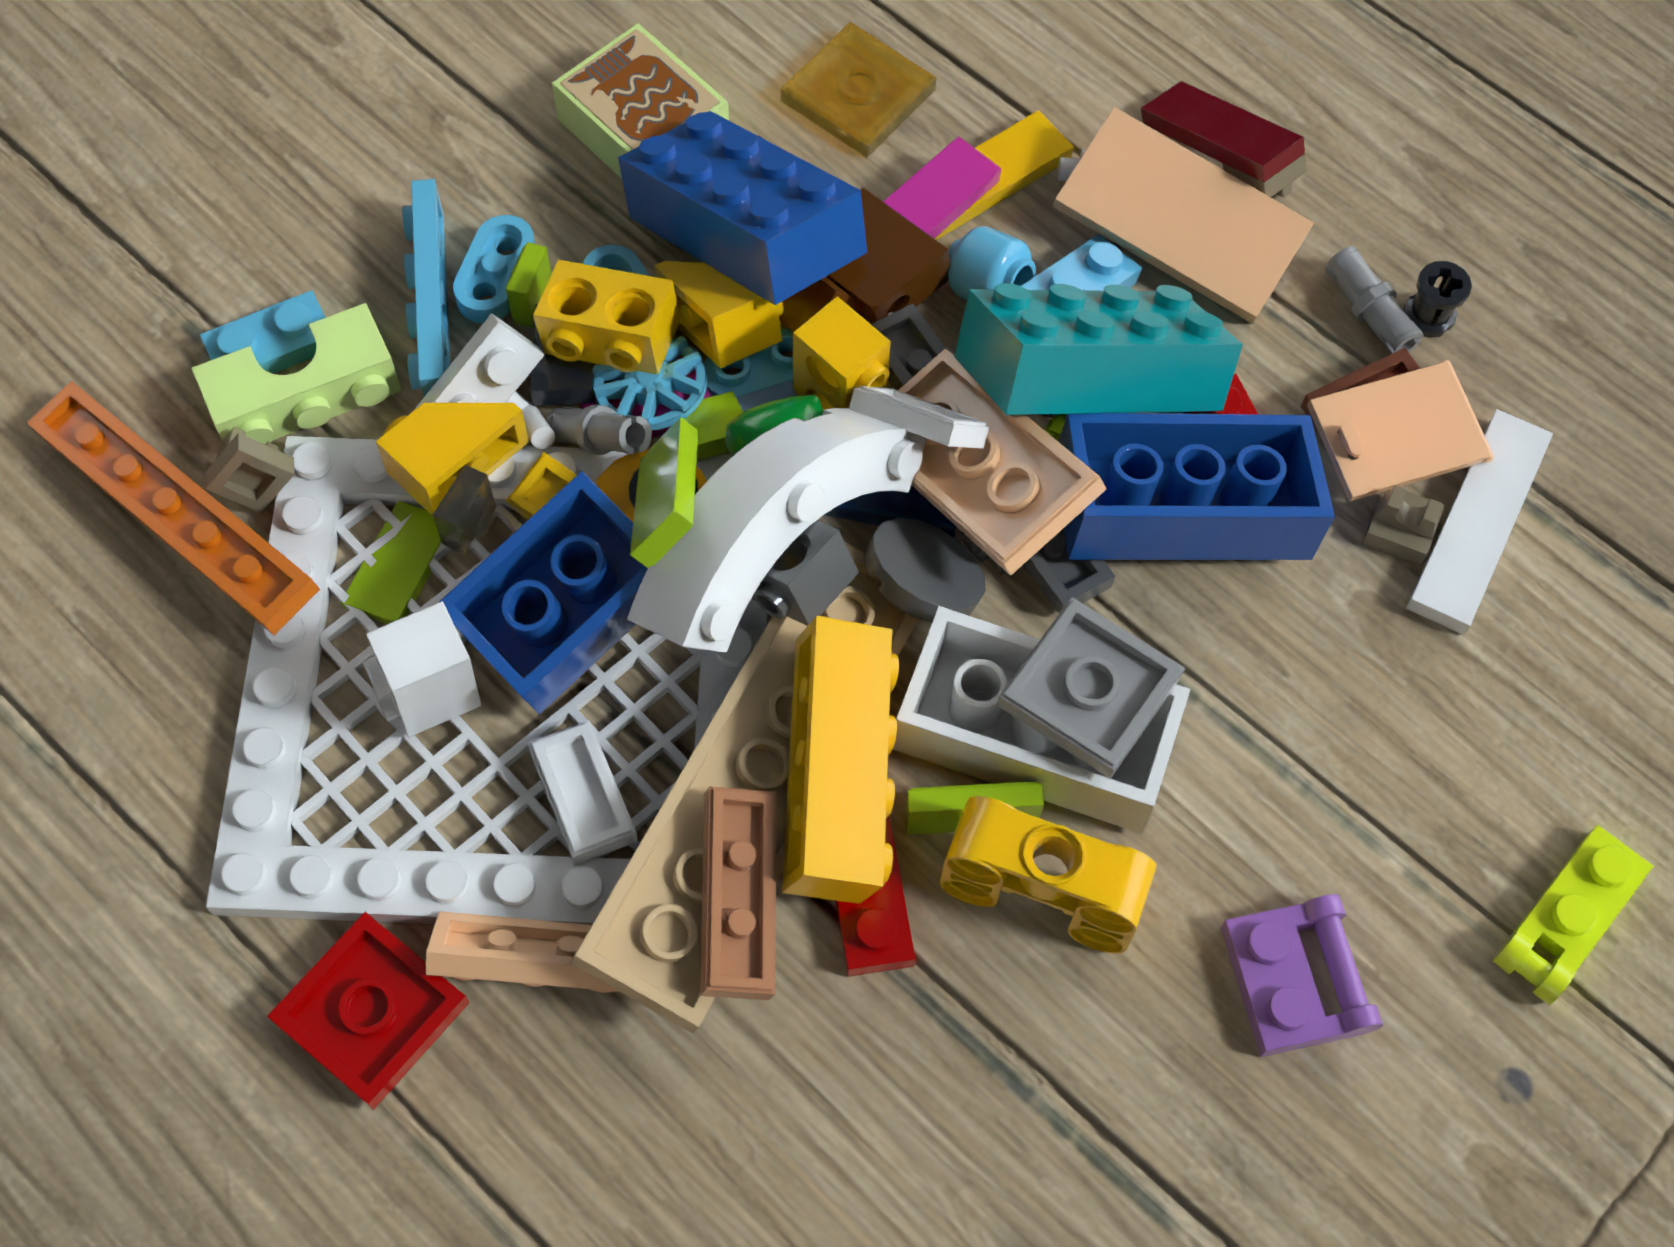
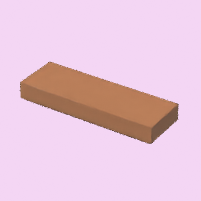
M709 786L704 794L700 996L770 1000L775 995L776 792Z

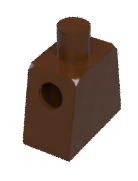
M862 187L861 198L867 253L826 277L849 295L846 304L867 322L873 324L912 303L917 307L949 280L948 271L951 263L948 248Z

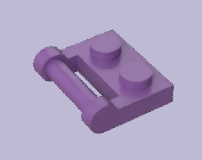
M1338 894L1324 895L1303 904L1227 919L1221 926L1223 938L1260 1057L1356 1037L1383 1027L1377 1005H1369L1341 922L1346 913ZM1315 928L1342 1013L1325 1016L1298 931Z

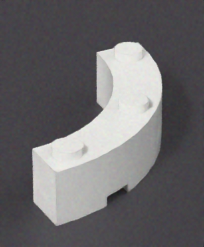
M849 408L826 409L823 411L822 416L807 421L794 418L760 435L730 458L695 494L693 527L654 566L651 565L648 568L627 619L682 647L727 653L734 632L749 601L763 578L788 546L825 513L846 501L877 491L894 490L908 493L914 475L921 466L923 449L927 438Z

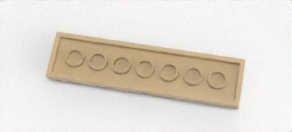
M845 542L859 573L821 616L892 629L891 653L899 656L918 618L908 615L883 596L878 590L882 582L875 572L869 577L864 566V553ZM785 615L781 619L771 617L571 961V964L692 1034L701 1025L715 997L700 996L704 794L709 786L776 792V883L783 872L796 639L807 627Z

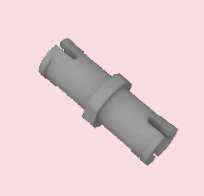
M1355 246L1339 251L1329 260L1325 271L1353 304L1351 313L1359 322L1368 323L1390 354L1404 347L1408 352L1412 351L1420 343L1423 333L1399 306L1398 301L1395 299L1397 292L1389 282H1382L1380 278H1377Z
M591 405L584 409L573 407L556 408L549 413L547 423L555 433V442L579 445L582 450L590 454L605 455L611 451L635 454V452L645 451L651 442L652 431L650 424L645 418L617 414L608 406Z

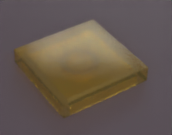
M849 22L781 87V101L868 158L936 90L937 77L854 23Z

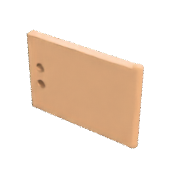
M1449 360L1315 398L1307 404L1349 502L1388 491L1394 485L1401 487L1494 460L1490 446ZM1350 454L1355 460L1349 459L1347 455Z

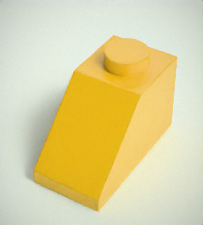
M663 261L654 265L656 277L673 280L681 318L678 329L720 369L783 341L779 316L783 314L782 302L773 305L706 263Z
M423 403L409 415L398 417L391 422L384 431L383 436L375 442L387 474L437 519L527 445L529 439L523 412L515 403Z

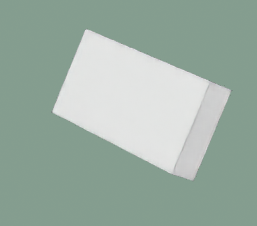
M854 387L849 406L851 410L902 427L906 431L949 447L984 448L989 427L985 426V422L892 388Z
M590 720L527 743L530 755L575 866L638 842L636 830Z

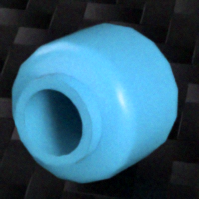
M988 226L971 229L962 238L957 239L949 249L951 263L948 271L949 284L953 293L965 300L968 298L970 289H994L997 284L1002 283L1022 286L1036 276V266L1034 261H1032L1028 245L1015 237Z

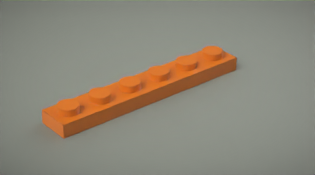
M72 380L26 422L41 439L273 636L320 590L306 573Z

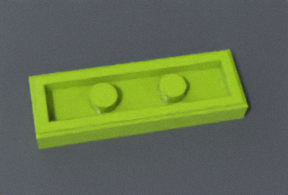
M682 417L640 459L630 555L647 568L651 565L654 566L693 527L698 430Z

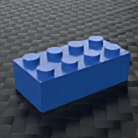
M712 111L694 114L686 120V123L660 136L649 137L643 140L639 147L618 157L629 217L773 305H777L867 253L860 189Z
M1067 414L1058 442L1098 474L1106 487V490L1064 527L1069 560H1312L1335 518L1311 415Z

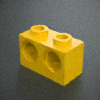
M564 260L557 261L533 314L544 354L554 355L564 361L580 360L610 365L612 368L622 372L641 371L657 375L681 320L673 280Z
M837 296L793 332V387L797 396H817L824 411L831 408H849L854 387L887 388L890 373L888 369L891 341Z

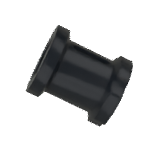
M1434 261L1422 269L1416 283L1418 292L1409 297L1403 311L1422 331L1424 337H1440L1446 331L1451 330L1457 318L1456 308L1462 306L1471 293L1472 283L1470 276L1462 267L1448 261ZM1443 277L1438 288L1434 287L1437 278ZM1436 311L1441 312L1437 321L1431 322Z

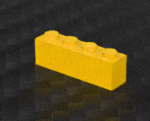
M816 616L796 639L782 893L860 904L882 888L890 876L893 852L891 845L885 843L886 818L890 815L894 804L895 785L892 779L887 778L888 755L891 753L896 740L897 721L895 716L889 715L890 693L896 685L899 672L898 656L891 653L892 629Z

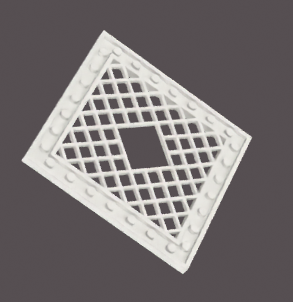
M287 436L284 453L294 457V476L276 496L269 544L306 573L320 590L275 636L255 620L206 908L212 915L356 921L366 911L377 922L435 924L439 911L593 925L630 859L605 858L611 853L609 852L575 866L572 857L539 856L557 840L567 850L568 847L558 822L537 801L546 793L541 780L527 790L508 767L529 751L527 743L549 735L567 719L570 718L576 725L588 721L579 710L605 690L625 711L600 732L593 725L592 727L604 755L620 770L613 776L618 789L630 781L650 802L631 819L635 830L638 831L657 815L675 784L673 783L662 794L658 795L638 772L662 752H665L683 770L688 759L673 743L696 725V748L766 628L768 613L756 601L751 599L738 623L727 653L686 647L693 656L669 675L648 655L664 642L666 638L653 633L638 645L627 633L619 642L630 653L605 673L594 663L587 672L595 681L499 758L460 716L449 721L461 734L435 755H432L415 735L408 737L399 717L389 721V724L396 731L368 753L349 731L376 710L385 718L373 689L358 673L364 668L363 661L374 657L371 646H369L348 662L331 642L357 622L367 632L378 629V627L362 610L345 604L348 612L325 629L330 594L332 593L340 602L345 603L349 595L339 585L357 573L363 561L372 567L377 560L371 554L395 537L410 518L408 516L400 522L386 506H395L397 501H401L422 509L424 508L387 474L375 442L376 440ZM524 446L450 507L456 509H481L478 514L463 525L449 510L441 514L453 519L451 524L453 532L442 540L429 566L446 588L421 607L411 598L407 605L409 612L413 614L437 604L492 554L472 535L496 516L513 533L522 526L509 512L515 510L508 506L506 499L543 452L577 475L583 471L595 484L598 477L615 460L627 454L611 451L605 455L590 454L581 448L548 447L538 449L534 446ZM731 454L717 455L697 461L696 466L703 472L708 481L732 456ZM344 504H359L343 516ZM375 511L385 522L387 520L393 528L365 549L351 534L349 529ZM340 537L356 556L334 572ZM464 542L481 561L455 580L441 566L438 560ZM457 630L462 643L465 642L467 638ZM323 649L340 669L316 687ZM639 662L659 683L633 703L614 681ZM700 666L697 705L677 684ZM350 679L368 700L339 721L322 700ZM669 692L689 714L663 734L643 712ZM314 708L331 729L307 747L312 710ZM632 721H635L654 743L628 763L608 741ZM341 738L359 760L330 782L312 760ZM406 741L425 763L396 785L377 763ZM471 744L490 766L465 786L461 787L442 765L467 745ZM303 768H305L322 790L297 808ZM369 770L388 792L361 814H358L340 792ZM432 773H435L454 795L425 817L406 794ZM499 775L519 798L491 820L471 797ZM332 799L351 822L321 845L302 822ZM398 802L416 822V825L387 847L369 824ZM461 805H464L483 827L454 850L435 829V826ZM526 808H529L549 830L521 853L501 829ZM294 829L308 846H291ZM361 832L375 849L340 847L357 833ZM424 835H427L441 852L407 849ZM492 837L507 854L473 852ZM640 842L628 845L633 853H635Z

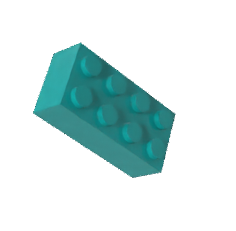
M1002 283L997 284L994 289L969 290L954 357L1006 415L1223 411L1243 344L1222 326L1223 322L1218 317L1204 311L1192 300L1191 293L1180 287L1161 285L1157 287L1156 291H1135L1126 286L1113 284L1105 286L1102 291L1081 290L1071 285L1054 284L1050 287V290H1027L1015 284Z

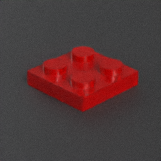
M365 911L267 1017L368 1107L374 1110L470 1002L466 995L443 976L426 975V962Z

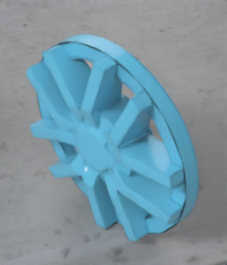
M682 336L677 339L673 338L658 375L641 371L622 372L612 368L610 365L601 364L595 365L593 368V390L597 404L608 406L617 414L630 415L636 404L642 405L644 408L641 417L648 421L651 430L672 426L680 417L683 419L687 418L700 405L707 388L706 369L699 351H695L689 346L687 340ZM680 355L684 356V358L675 361ZM696 370V381L686 377V375ZM605 381H615V382H611V383H606V384H604ZM674 390L689 394V399L683 400L674 394ZM622 399L618 409L611 405L608 400ZM659 404L673 410L654 417L657 405Z

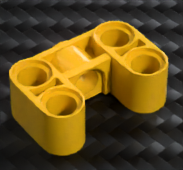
M973 796L966 801L944 860L940 886L951 896L963 902L981 907H994L998 902L1001 891L1010 894L1013 892L1063 910L1064 914L1072 916L1068 927V934L1074 940L1094 950L1121 954L1127 950L1137 930L1157 868L1152 858L1131 847L1107 843L1079 833L1066 826L1057 825L1018 811L1011 805L997 799ZM1044 854L1054 855L1065 864L1067 872L1058 876L1047 875L1038 869L1034 863V858Z

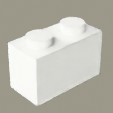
M443 601L366 633L374 657L363 661V665L372 683V689L387 722L400 717L408 737L481 706L470 657Z

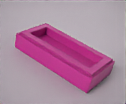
M958 136L883 202L935 239L1000 181L1001 168Z

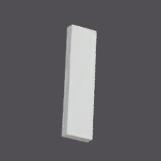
M1498 409L1494 412L1484 432V436L1494 455V460L1468 468L1405 608L1463 635L1471 626L1553 436V433Z

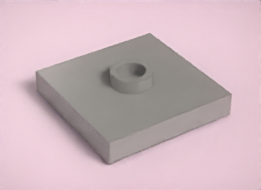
M1071 597L998 697L997 706L1111 779L1181 679L1185 667Z

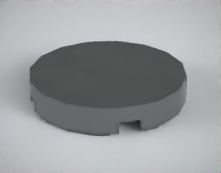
M896 518L883 522L864 549V566L869 577L875 572L882 582L878 590L890 603L908 615L933 623L939 606L970 616L986 591L985 575L976 558L966 547L942 529L920 520Z

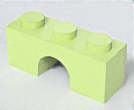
M364 303L310 323L309 327L316 343V353L312 361L304 369L296 373L276 375L265 371L258 364L250 346L192 367L198 386L221 439L223 440L233 427H237L245 431L246 436L262 444H265L267 441L271 443L272 440L301 429L319 427L330 418L361 406H374L384 401L388 396L402 391L392 358L367 304Z

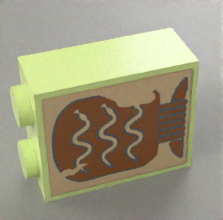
M639 23L552 82L557 120L620 178L622 176L618 157L639 147L643 140L653 136H660L686 123L690 116L701 112L712 111L729 120L728 102Z

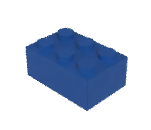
M583 471L439 601H443L454 626L539 715L636 625V623L628 620L627 617L639 586L648 570L646 566L630 555L633 522Z

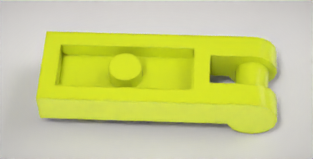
M1597 824L1586 835L1496 954L1492 962L1509 975L1515 970L1535 986L1532 990L1533 994L1546 1004L1551 1005L1569 985L1576 971L1654 866ZM1535 942L1556 957L1552 964L1532 950Z

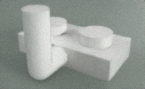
M492 313L416 407L417 409L423 403H515L523 412L528 438L534 447L545 449L551 446L555 440L554 431L538 408L531 401L516 392L518 387L543 358L544 354L536 344Z

